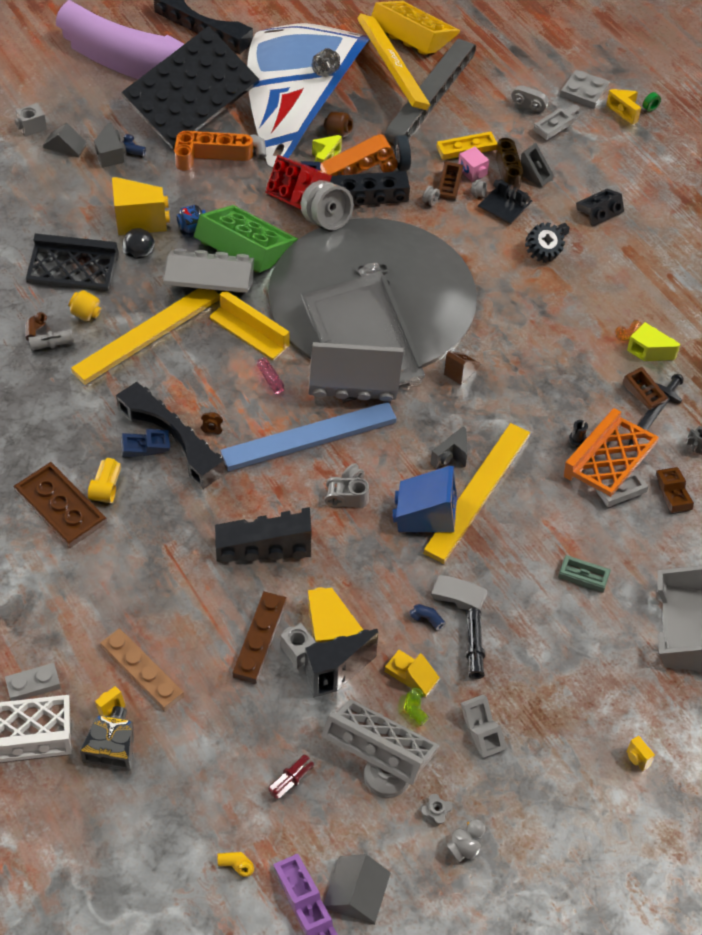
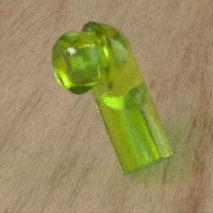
M415 687L406 695L405 710L420 726H423L429 720V716L421 709L423 692Z

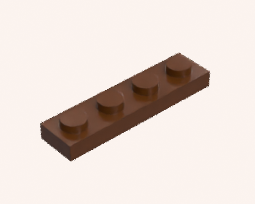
M263 591L234 667L233 678L257 684L287 603V597Z

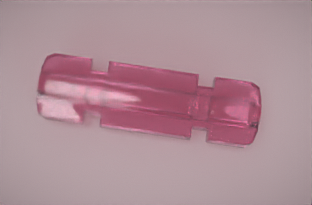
M266 357L258 359L257 367L268 384L272 386L273 392L276 394L283 392L285 389L284 383L279 379L280 377L273 366L269 365V360Z

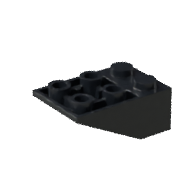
M378 629L362 630L355 635L339 636L332 641L316 642L309 647H305V675L313 698L337 692L377 656Z

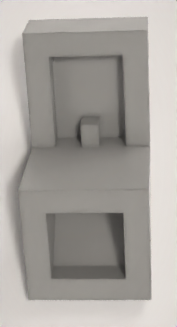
M480 695L461 702L466 727L481 756L485 758L506 750L501 726L492 719L487 697Z

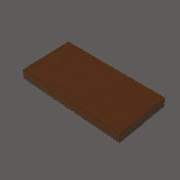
M49 462L13 486L14 491L69 548L108 523L107 518L52 462Z

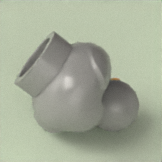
M474 819L467 822V830L458 828L453 832L452 840L446 845L459 862L464 858L473 859L478 856L480 843L477 840H473V838H480L484 835V823L481 820Z

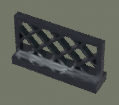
M35 233L33 239L34 248L26 275V282L109 291L115 261H118L119 256L117 242ZM38 252L48 253L50 255L42 261H40L37 257ZM60 255H68L70 257L62 263L57 259ZM81 257H88L90 261L82 266L77 260ZM102 259L110 260L109 264L103 268L97 263ZM54 260L58 266L48 271L44 265ZM74 262L78 268L69 273L65 267ZM94 264L98 271L89 275L85 269ZM39 268H42L45 272L39 277L33 276V272ZM60 270L65 273V276L60 279L52 276ZM80 272L86 276L81 281H75L73 278ZM101 274L106 278L105 284L96 283L93 279Z

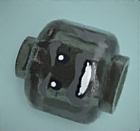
M330 48L320 51L313 56L311 64L313 71L318 76H330L340 68L339 54Z

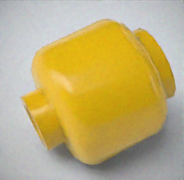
M85 290L79 293L75 292L68 304L70 313L85 322L90 321L92 318L96 319L102 309L99 307V298Z

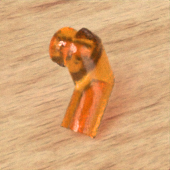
M633 320L629 329H626L624 326H622V329L620 326L615 329L616 338L620 341L630 340V336L642 326V323L639 320Z

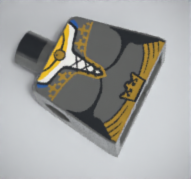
M115 706L112 708L110 717L99 715L95 718L80 749L84 763L131 770L134 726L132 721L126 720L127 710L125 708Z

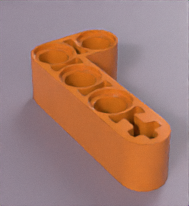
M182 131L178 133L175 143L176 167L182 171L190 170L193 167L194 158L248 161L253 157V138L246 134Z
M378 134L322 162L321 171L332 176L360 174L379 165L382 172H393L397 168L398 163L386 137Z

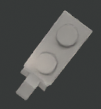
M574 104L567 110L559 108L537 122L533 130L548 140L576 121L579 117L580 107Z

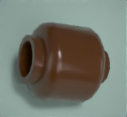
M331 112L324 120V128L329 136L339 135L344 138L352 132L353 120L346 112Z

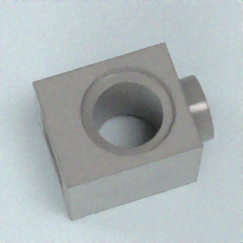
M38 103L16 110V127L18 130L21 129L25 136L47 130L45 115Z
M302 623L295 627H288L280 635L281 648L294 666L299 668L304 665L305 647H309L316 642ZM297 642H298V643H302V645H298V646H297V645H294V643H297Z

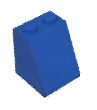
M447 466L400 481L399 491H395L397 509H393V522L397 523L398 532L455 531L457 490L454 466Z

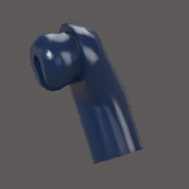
M125 134L122 142L125 145L126 151L130 154L145 156L146 147L136 145L133 142L134 136Z
M416 604L413 606L414 609L410 611V616L414 620L420 621L424 617L428 619L436 630L442 629L446 624L434 608Z

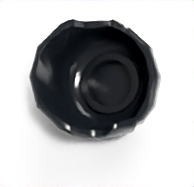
M134 228L128 231L122 243L124 253H131L134 258L149 255L155 246L152 234L141 228Z

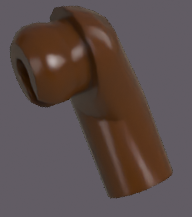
M38 312L26 321L25 338L27 341H29V337H36V331L46 324V314Z

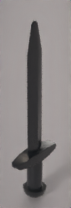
M681 374L672 375V380L667 387L656 383L668 397V401L681 404L682 399L674 392L684 382ZM668 401L652 410H648L637 426L648 430ZM630 439L629 445H633V440Z

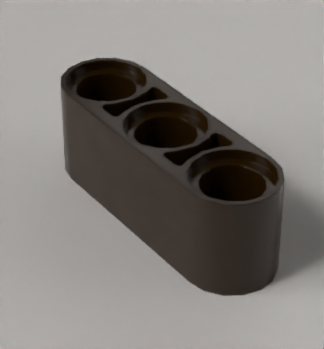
M501 138L498 140L496 150V162L501 179L508 183V186L513 185V189L515 187L520 189L523 168L515 142L510 138Z

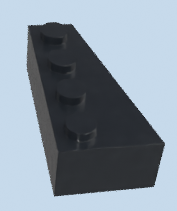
M310 507L302 508V512L291 514L290 511L281 512V516L275 518H268L267 515L259 516L253 522L243 519L216 524V561H256L259 559L279 560L281 558L303 559L311 557L312 530Z

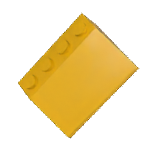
M404 1L376 2L371 17L377 20L382 30L389 34L390 38L402 40L405 46L415 47L423 55L436 53L460 33L459 29Z

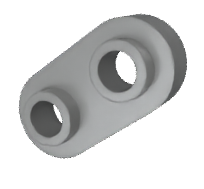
M517 86L511 94L512 100L516 104L537 112L544 111L549 104V99L544 93L526 86Z

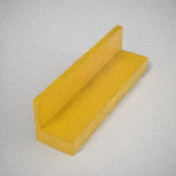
M223 291L220 294V307L210 315L212 321L271 360H274L290 346V332L228 291Z

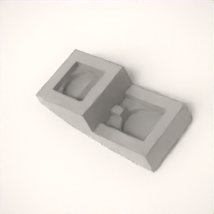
M439 575L431 595L434 600L455 602L458 609L468 610L471 608L481 609L488 592L486 589L473 583Z

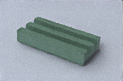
M565 555L558 578L604 593L611 569ZM567 564H568V565H571V566H574V567H577V568H580L581 570L576 569V568H573V567H570V566H567ZM590 572H593V573L602 575V576H604V577H601V576L592 574V573H590Z

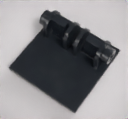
M496 179L493 184L495 189L478 207L512 224L533 200H531L527 192H523L517 187L513 189V185L508 186V183L502 179Z

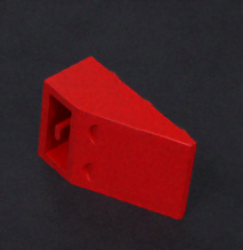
M277 154L265 193L301 209V200L306 188L318 180L330 182L332 175Z

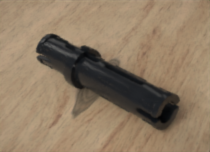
M471 608L466 611L468 638L466 658L469 661V677L471 679H481L485 676L483 659L486 656L482 643L481 610Z

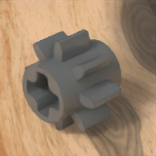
M698 426L696 430L690 429L686 443L696 453H702V426Z

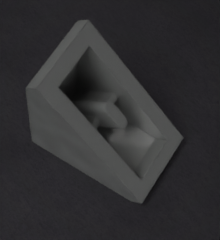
M68 123L51 132L43 144L45 149L79 157L87 146V142Z
M537 143L532 144L522 152L520 160L523 168L522 176L537 186L543 187L554 175Z

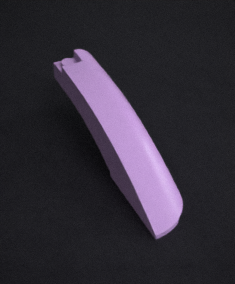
M70 0L63 4L56 17V26L62 29L63 37L71 41L72 49L105 67L135 79L141 78L184 45V43L169 35L160 36L111 22Z

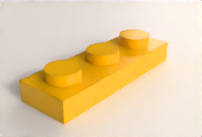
M490 131L437 141L436 148L442 160L457 158L460 153L476 147L481 153L497 150V141Z

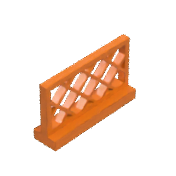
M613 408L565 462L564 477L570 481L575 477L612 497L656 445L659 437L622 418L621 411ZM622 426L628 429L630 433L619 434L618 429ZM637 438H645L650 442L638 444ZM633 440L634 445L623 446L621 441ZM617 441L619 447L607 448L606 443ZM636 451L638 456L627 458L625 452ZM621 453L622 459L611 460L609 454ZM605 454L606 461L595 462V455ZM625 465L626 470L615 472L613 466ZM609 466L610 473L599 474L597 468ZM593 468L594 475H586L581 471ZM613 479L614 484L608 487L602 484L601 480Z

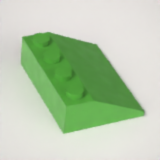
M235 205L200 214L194 237L200 240L202 244L217 249V252L228 253V256L246 254L249 255V258H254V272L270 269L277 263L282 254L298 240V238Z

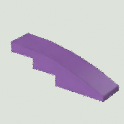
M295 854L273 864L304 934L338 935L333 927L332 919L321 901L320 892L300 856Z

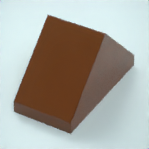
M448 351L444 375L462 385L479 368L481 363L465 353Z

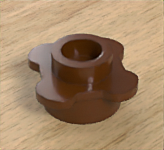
M209 412L201 416L203 420L201 430L203 432L222 433L221 424L223 418L218 413Z

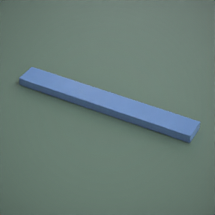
M389 402L225 448L220 450L221 456L229 472L396 423L397 418Z

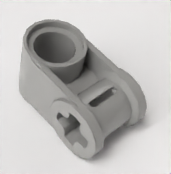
M331 477L327 480L328 494L325 496V503L328 506L335 508H363L369 503V484L366 480L362 478Z

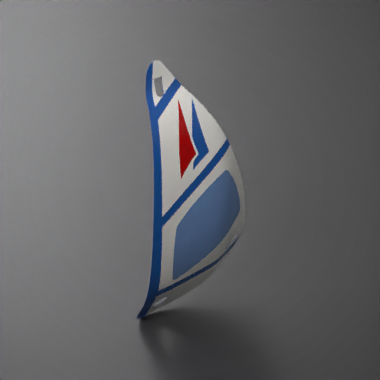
M308 23L278 26L255 33L249 49L247 66L259 78V83L249 90V97L258 136L265 140V159L270 167L274 166L277 156H273V153L279 144L284 145L281 156L290 157L321 107L360 51L370 40L367 35ZM284 29L283 31L264 33L266 31ZM325 51L326 55H324L323 58H329L330 63L333 66L330 73L332 71H335L331 75H329L328 73L329 68L326 64V60L322 61V58H320V54L325 53Z

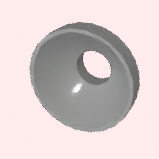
M367 762L364 769V781L367 788L375 795L382 798H393L401 795L408 788L409 783L392 774H384L379 767Z

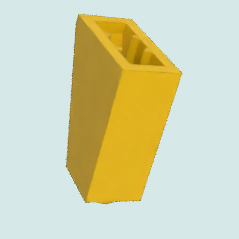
M318 587L314 590H308V608L312 635L315 642L324 643L332 641L339 636L355 635L363 630L333 588Z

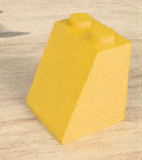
M112 177L118 236L125 235L134 228H141L149 233L167 231L166 223H170L169 210L165 211V208H169L168 196H163L162 187Z

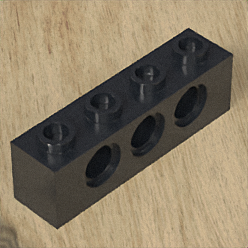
M407 171L332 176L330 180L331 183L349 190L353 197L354 206L409 202L410 185Z

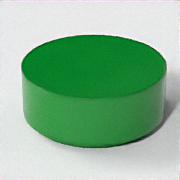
M656 92L650 93L643 101V108L648 112L654 111L660 105L661 97Z

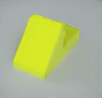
M339 135L312 141V155L316 156L315 162L322 163L339 154L342 149V136Z

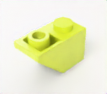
M645 322L630 336L627 351L643 361L675 360L680 343Z

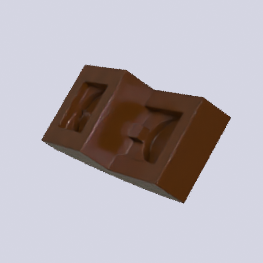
M679 468L656 470L657 480L670 512L676 513L693 510L694 502L685 488L686 480Z

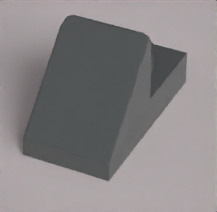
M464 426L432 450L430 464L435 469H438L443 464H448L452 458L466 467L468 450L467 432Z

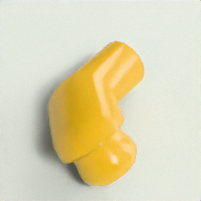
M217 853L218 867L232 866L242 877H249L254 872L252 861L244 853Z

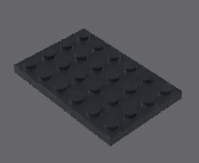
M208 26L121 93L122 97L173 150L175 149L178 133L182 131H198L259 83V78Z

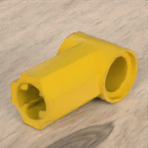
M106 458L101 461L95 480L92 479L88 487L89 500L113 503L121 463L112 458Z

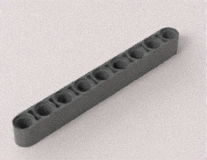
M459 38L455 41L420 86L421 91L430 103V107L428 110L415 108L408 101L386 129L385 137L388 142L394 144L395 137L398 135H406L408 140L412 137L471 61L476 51V44Z

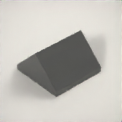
M367 854L340 856L324 901L325 908L375 925L391 872Z

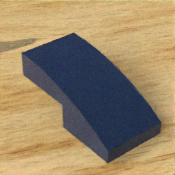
M146 429L145 434L122 433V457L149 456L169 451V430Z

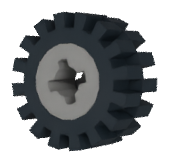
M544 222L539 225L537 224L526 237L525 247H529L526 251L527 253L532 252L533 254L530 257L534 258L536 256V261L538 262L542 259L543 263H546L548 260L551 262L564 249L565 241L562 240L565 237L560 235L561 229L556 230L557 226L555 224L550 227L551 223L549 222L546 225Z

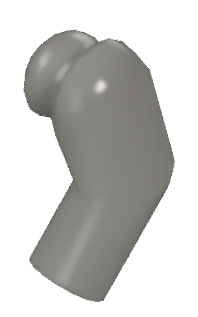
M255 134L250 135L253 138V147L256 148L257 158H265V140Z

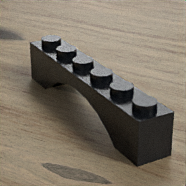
M154 0L155 13L196 33H200L209 26L232 51L241 54L251 45L253 28L239 21H221L205 17L192 10L184 0Z
M135 382L116 395L118 409L131 422L143 423L160 430H169V436L180 445L186 456L189 476L202 489H205L224 475V460L219 453H214L205 440H200L191 427L185 426L175 413H171L161 400H157L147 387H143L140 383Z

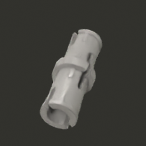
M72 329L56 333L50 331L46 335L29 337L31 351L47 347L53 349L57 345L74 343Z

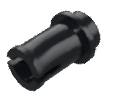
M584 420L575 421L573 431L569 435V441L574 447H579L587 438L588 424L585 422L584 427H582Z

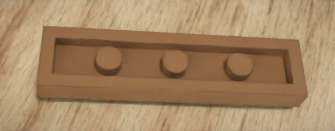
M120 628L100 642L101 648L164 712L184 697V692Z

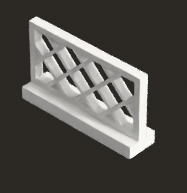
M69 695L0 702V713L6 710L13 712L5 721L0 718V733L5 728L13 733L10 737L0 738V762L72 754ZM64 704V708L57 715L49 710L54 705ZM35 707L38 709L31 718L23 713L28 708ZM45 714L51 720L43 727L36 721ZM18 717L26 721L18 729L10 725ZM56 723L64 727V731L51 732L49 730ZM30 726L39 730L36 734H23Z

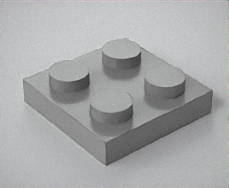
M576 69L561 90L560 96L595 109L609 88L610 81Z

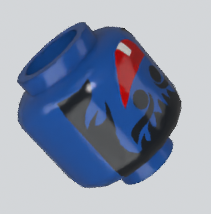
M198 205L181 208L179 214H176L179 229L187 234L195 232L199 215L206 213V211L201 210Z

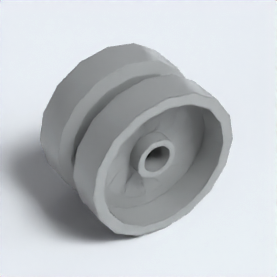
M318 180L308 186L301 200L302 214L305 219L327 230L342 228L349 221L354 207L353 197L349 190L324 180Z

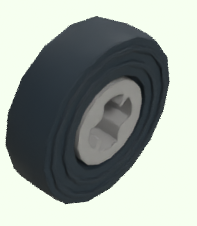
M398 135L394 141V153L398 163L397 168L399 171H407L411 167L410 144L406 135Z

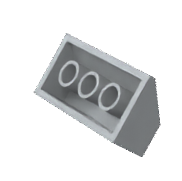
M175 248L174 251L172 250L168 254L163 285L248 293L253 283L254 258H249V255L246 254L228 256V253L216 252L215 255L207 254V251L196 250L194 253L187 252L183 248Z

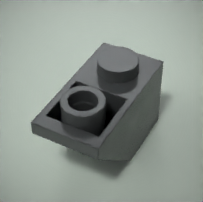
M108 123L94 140L96 156L102 168L124 163V154H126L124 143H120L118 130H114L112 124Z

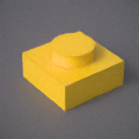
M116 686L108 692H104L95 700L99 715L110 717L112 708L115 706L126 707L122 693Z
M639 735L630 741L626 751L630 761L634 765H638L642 771L646 770L651 766L655 754Z

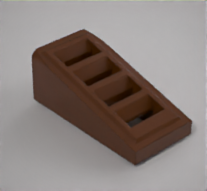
M444 161L438 186L440 198L456 200L464 170L463 164ZM445 179L455 180L456 182L446 181ZM444 184L454 186V188L446 187ZM442 190L451 191L453 194L442 192Z
M643 367L624 376L622 384L649 410L668 401V397ZM649 391L652 392V393L649 394L648 396H646V394H645V393H647V392H649ZM655 396L659 398L654 402L650 401V399Z

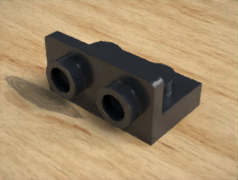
M605 189L577 202L576 208L578 211L589 215L590 224L595 226L624 212L622 193Z

